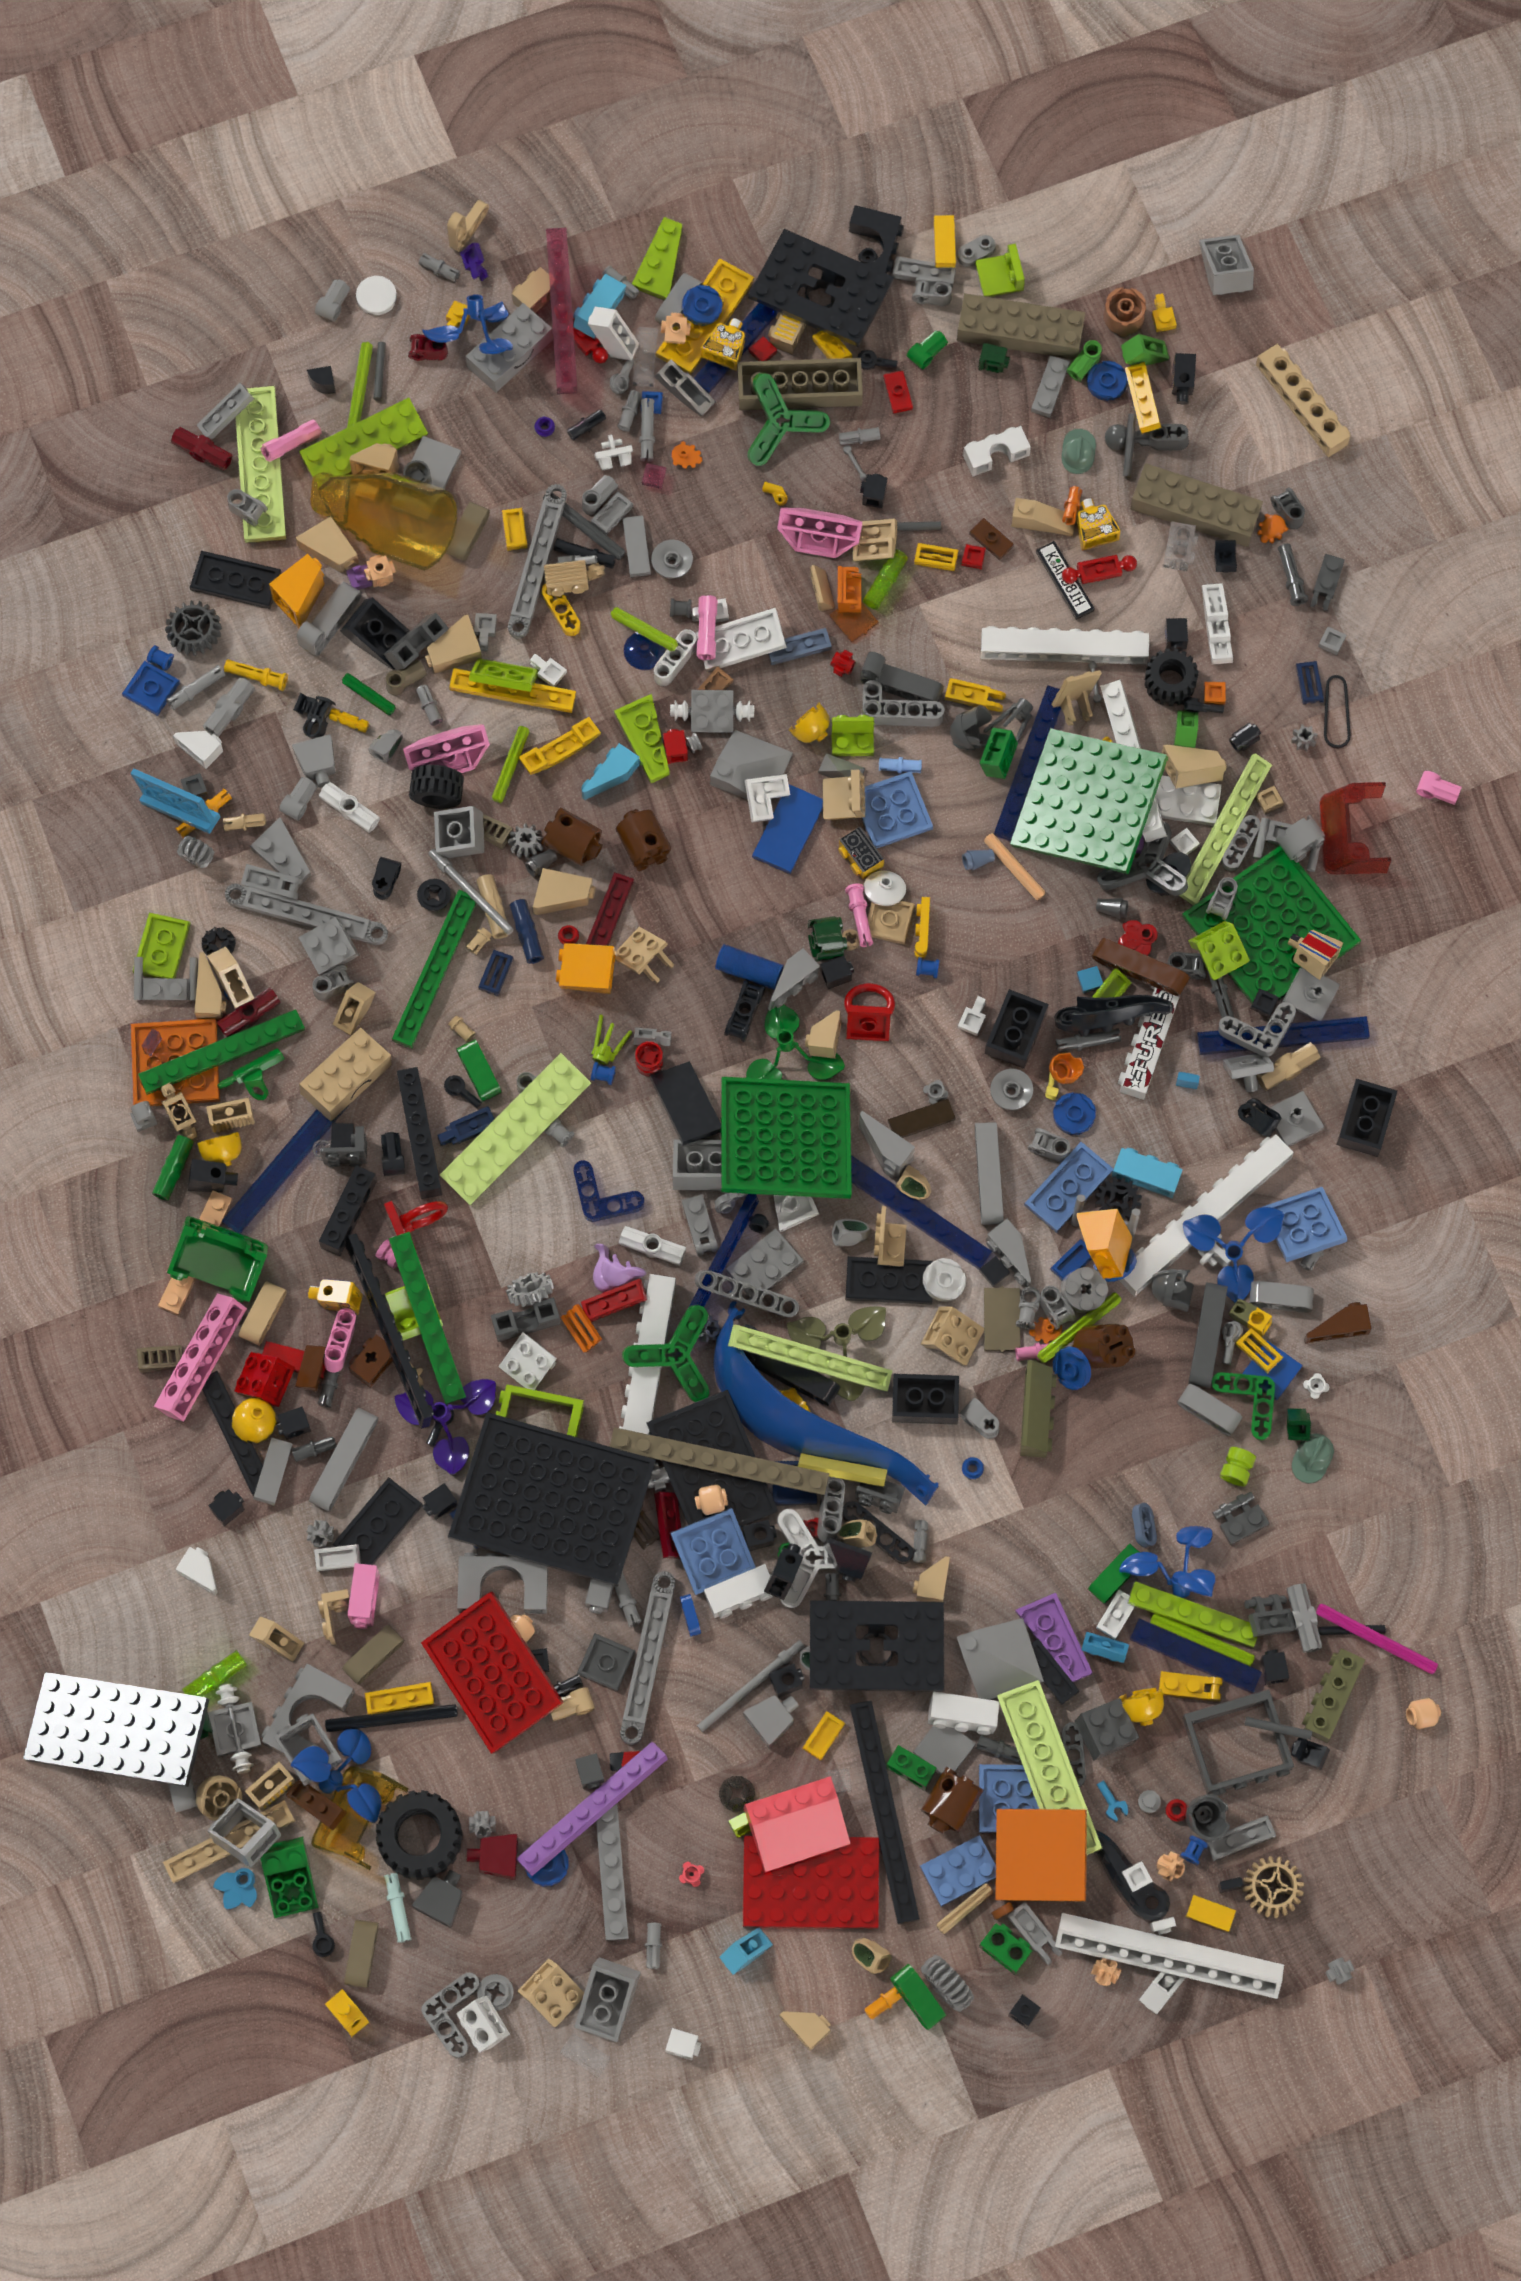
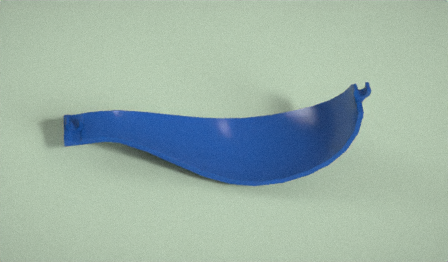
M736 1301L731 1302L728 1307L729 1316L716 1340L713 1366L716 1383L720 1392L728 1390L741 1423L759 1440L788 1454L800 1457L801 1453L886 1469L888 1476L899 1481L926 1506L939 1487V1483H933L929 1479V1474L925 1475L916 1465L901 1454L803 1409L772 1386L753 1366L743 1350L728 1346L733 1321L740 1319L745 1312L744 1308L741 1311L734 1308L737 1304Z

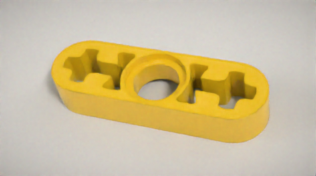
M545 583L542 586V597L563 633L567 636L577 635L581 628L580 620L564 594L555 596L556 600L554 601L552 595L547 594ZM563 604L567 607V610L564 613H558L555 610L556 606ZM567 617H569V621L571 622V624H574V629L568 627L566 620Z

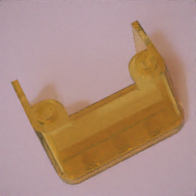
M350 1766L344 1771L343 1783L341 1785L355 1784L359 1787L361 1784H369L379 1792L382 1804H386L393 1799L395 1790L408 1792L409 1790L406 1786L383 1773L356 1766ZM352 1789L341 1790L340 1792L335 1790L331 1801L347 1813L334 1831L322 1822H319L311 1844L314 1848L352 1866L370 1870L372 1866L363 1862L365 1848L359 1844L369 1821L361 1817L349 1805L347 1793Z

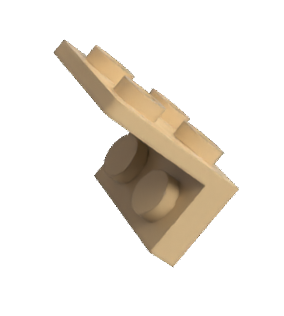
M851 770L850 777L823 779V818L825 820L866 817L865 776L860 770Z
M882 1206L881 1214L877 1213L874 1256H878V1265L904 1267L907 1225L885 1223L886 1206Z
M939 1307L921 1345L927 1349H939L961 1365L966 1366L984 1332V1328L954 1307Z
M348 1589L321 1594L322 1601H318L322 1619L325 1618L326 1621L322 1623L323 1634L326 1640H330L331 1645H336L331 1610H335V1612L348 1610L350 1601Z
M549 1958L517 1991L553 2027H557L584 1996V1992Z

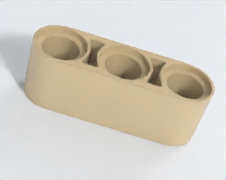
M266 1281L240 1329L239 1337L258 1346L261 1345L285 1299L287 1290Z

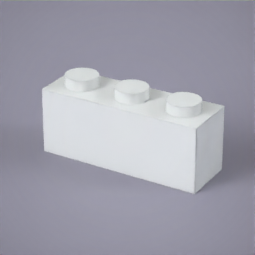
M595 307L589 317L588 326L610 357L632 360L639 342L615 309Z
M765 1564L704 1589L705 1598L714 1618L720 1617L722 1619L728 1617L735 1609L740 1608L744 1610L751 1607L754 1601L759 1599L766 1601L773 1597L763 1592L770 1577Z
M933 1691L929 1703L927 1724L940 1729L950 1727L955 1728L959 1732L970 1730L977 1731L980 1735H990L994 1733L997 1727L999 1701Z

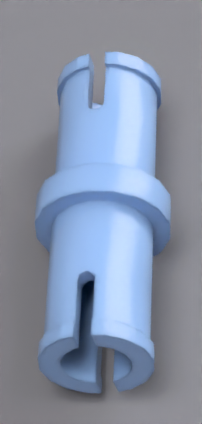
M880 757L879 771H896L898 774L911 771L912 773L921 774L922 760H906L903 757L898 759Z

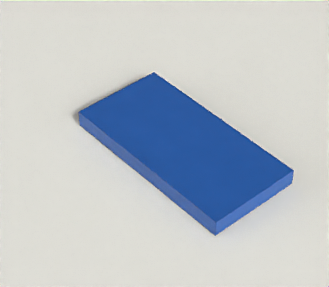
M789 784L790 795L780 798L773 812L774 818L769 820L753 852L752 858L791 874L823 810V799Z

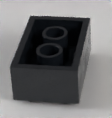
M1009 989L987 1041L985 1054L1025 1069L1047 1015L1049 1004Z
M1356 1078L1336 1145L1378 1157L1398 1090Z
M893 1374V1423L958 1424L959 1376Z

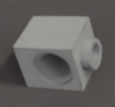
M591 1579L585 1602L586 1608H589L590 1612L602 1614V1611L608 1612L613 1585Z

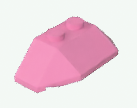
M781 508L777 529L797 552L837 558L859 543L862 522L845 515L817 510Z
M484 724L458 727L422 738L405 747L403 751L411 771L423 765H441L464 773L476 768L490 744Z

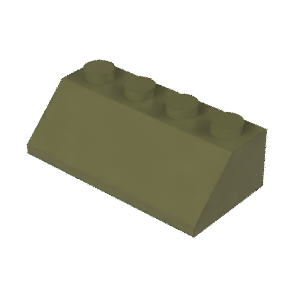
M1032 1360L1027 1361L1025 1371L1020 1456L1046 1458L1047 1451H1052V1438H1048L1049 1430H1053L1054 1417H1050V1409H1054L1055 1396H1051V1388H1056V1375L1052 1374V1367Z

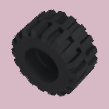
M1168 648L1165 649L1164 653L1160 650L1156 656L1153 655L1150 658L1146 668L1144 685L1145 688H1148V695H1153L1152 699L1155 702L1160 700L1161 705L1169 703V706H1173L1174 703L1180 705L1183 700L1186 701L1187 697L1194 694L1198 680V670L1196 662L1193 663V657L1191 655L1189 657L1186 656L1187 652L1182 651L1180 653L1176 648L1170 651ZM1172 670L1179 673L1183 680L1177 684H1169L1161 679L1160 674L1164 671Z
M441 765L416 767L412 770L409 797L413 802L429 808L447 809L456 807L462 801L464 776L455 769Z

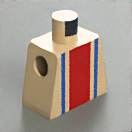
M1311 930L1305 938L1293 933L1288 941V945L1297 949L1293 958L1294 962L1320 980L1338 958L1343 942Z

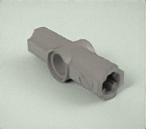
M239 678L228 694L220 697L215 706V711L203 725L204 729L209 734H215L219 737L231 720L234 721L239 717L244 703L253 693L255 687L245 678Z
M1306 1584L1288 1587L1286 1590L1303 1653L1322 1649V1642L1317 1629V1615L1314 1607L1311 1606Z

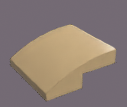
M897 520L861 521L860 540L857 545L853 546V561L894 558L897 540Z

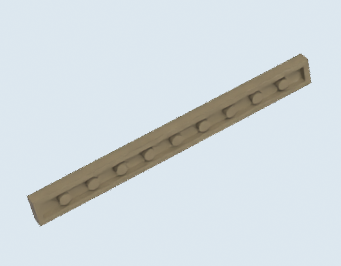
M616 1427L613 1429L610 1447L648 1458L824 1496L829 1479V1473Z

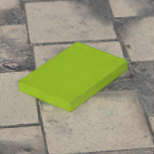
M478 658L470 672L469 681L531 692L539 670Z
M149 913L137 957H143V976L176 979L191 926L190 921Z

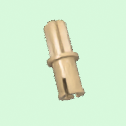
M263 813L246 816L242 814L239 817L223 818V823H225L223 826L225 831L247 830L250 827L266 825V818Z

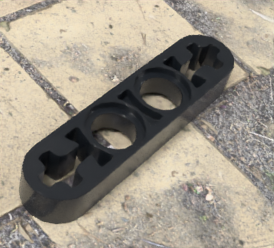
M849 1501L843 1506L842 1515L847 1522L858 1520L853 1514L848 1516L847 1508L853 1509L855 1507L857 1508L856 1514L861 1517L862 1514H865L861 1518L862 1520H872L875 1523L877 1533L876 1546L900 1564H906L911 1561L913 1549L910 1544L855 1501ZM883 1534H889L893 1541L889 1545H883L880 1542V1537ZM896 1541L899 1542V1544H897V1547H898L900 1550H902V1551H903L904 1549H907V1550H908V1551H907L908 1557L903 1556L902 1558H900V1557H899V1553H900V1552H899L897 1549H895V1548H894L893 1552L890 1551V1549H892V1548L894 1547V1545L896 1544Z

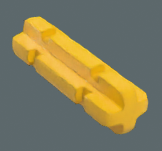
M336 708L331 709L329 714L331 720L340 721L341 724L353 729L358 728V731L363 733L368 730V721L364 719L359 720V717L344 711L341 713V710Z

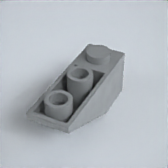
M804 948L787 960L768 1007L770 1011L775 1007H781L787 1001L786 998L790 995H797L802 990V986L806 983L811 984L817 979L820 965Z
M1007 1218L987 1234L986 1240L988 1242L986 1244L993 1253L997 1252L1003 1265L1015 1273L1014 1278L1020 1285L1024 1284L1028 1287L1031 1284V1278L1022 1236Z

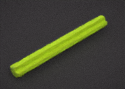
M370 342L361 343L347 427L361 420L373 345Z
M1113 1292L1105 1299L1101 1306L1089 1311L1038 1352V1359L1042 1363L1049 1361L1058 1351L1074 1340L1075 1335L1081 1328L1095 1324L1120 1304L1121 1297L1116 1292Z
M1154 1613L1150 1620V1624L1248 1667L1252 1665L1255 1656L1251 1653Z

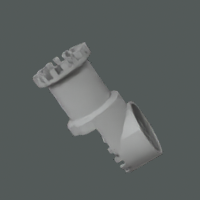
M558 1118L544 1131L548 1136L552 1135L559 1141L562 1148L569 1143L568 1140L571 1141L575 1134L573 1131H568Z
M1028 1286L1022 1290L1019 1302L1020 1315L1019 1320L1016 1321V1326L1023 1327V1329L1026 1327V1330L1035 1329V1312L1038 1311L1040 1302L1039 1290L1033 1286ZM1028 1292L1036 1295V1300L1032 1303L1024 1299V1295Z

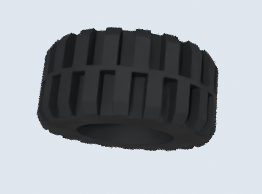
M415 1790L408 1791L409 1794L403 1796L400 1794L396 1796L397 1799L393 1802L390 1801L386 1805L385 1811H381L379 1823L376 1824V1844L383 1860L395 1873H400L408 1879H411V1877L417 1880H424L425 1877H430L431 1879L434 1876L436 1877V1874L439 1872L444 1873L448 1870L447 1867L456 1861V1856L460 1853L462 1847V1826L456 1811L440 1795L436 1793L430 1794L425 1790H421V1792H415ZM427 1815L433 1818L440 1828L439 1843L434 1850L425 1855H411L404 1851L399 1844V1828L405 1820L412 1816Z

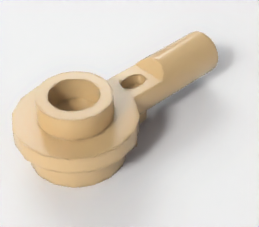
M597 563L587 567L588 581L605 575L604 565L600 566Z

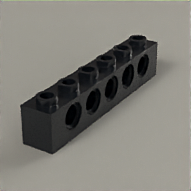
M418 1067L398 1070V1082L421 1199L441 1196L442 1190Z

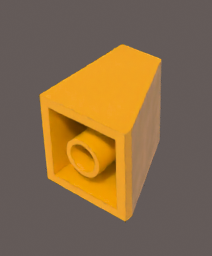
M306 554L269 583L273 601L298 629L308 618L325 585L321 563L315 557L312 559L309 554Z
M564 943V949L559 950L558 961L562 962L561 970L557 969L556 982H559V987L611 994L616 957L614 946Z
M1118 1209L1077 1213V1219L1087 1250L1102 1278L1123 1277L1132 1235Z

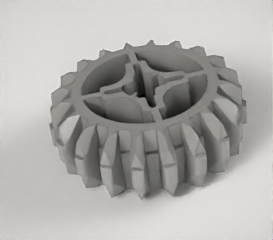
M934 1955L925 1961L921 1967V1972L934 1990L954 2010L961 2012L964 2008L966 2009L974 2000V1995L960 1975L940 1956Z

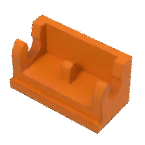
M838 566V613L861 612V573H858L859 568Z

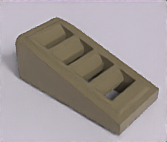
M483 814V828L487 823L490 824L484 832V840L503 850L511 838V831L514 832L513 828ZM493 827L497 828L493 835L489 834ZM502 831L503 833L500 838H497L499 832Z
M181 1345L136 1349L140 1373L174 1369L183 1355ZM171 1352H175L176 1362H172ZM162 1353H166L167 1363H163ZM157 1354V1355H158V1363H155V1364H154V1356H153V1355ZM145 1356H149V1364H145Z

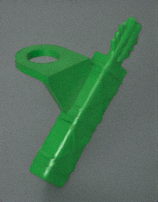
M279 1048L273 1049L267 1054L258 1057V1059L233 1071V1076L218 1083V1087L222 1089L230 1086V1084L232 1085L235 1081L239 1084L244 1082L249 1094L253 1098L265 1100L269 1092L263 1081V1071L282 1062L285 1058ZM253 1087L260 1088L263 1091V1095L255 1093Z

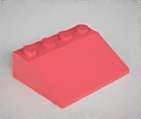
M831 1776L745 1804L743 1808L765 1872L850 1845L840 1803Z

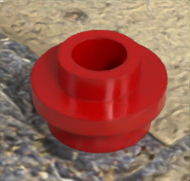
M566 925L559 930L558 939L563 945L564 943L576 944L579 940V932L574 926ZM571 934L573 937L571 939H566L565 935Z
M1180 1799L1171 1800L1166 1806L1167 1817L1174 1822L1184 1820L1187 1810L1186 1803ZM1173 1808H1180L1181 1813L1178 1815L1174 1814Z

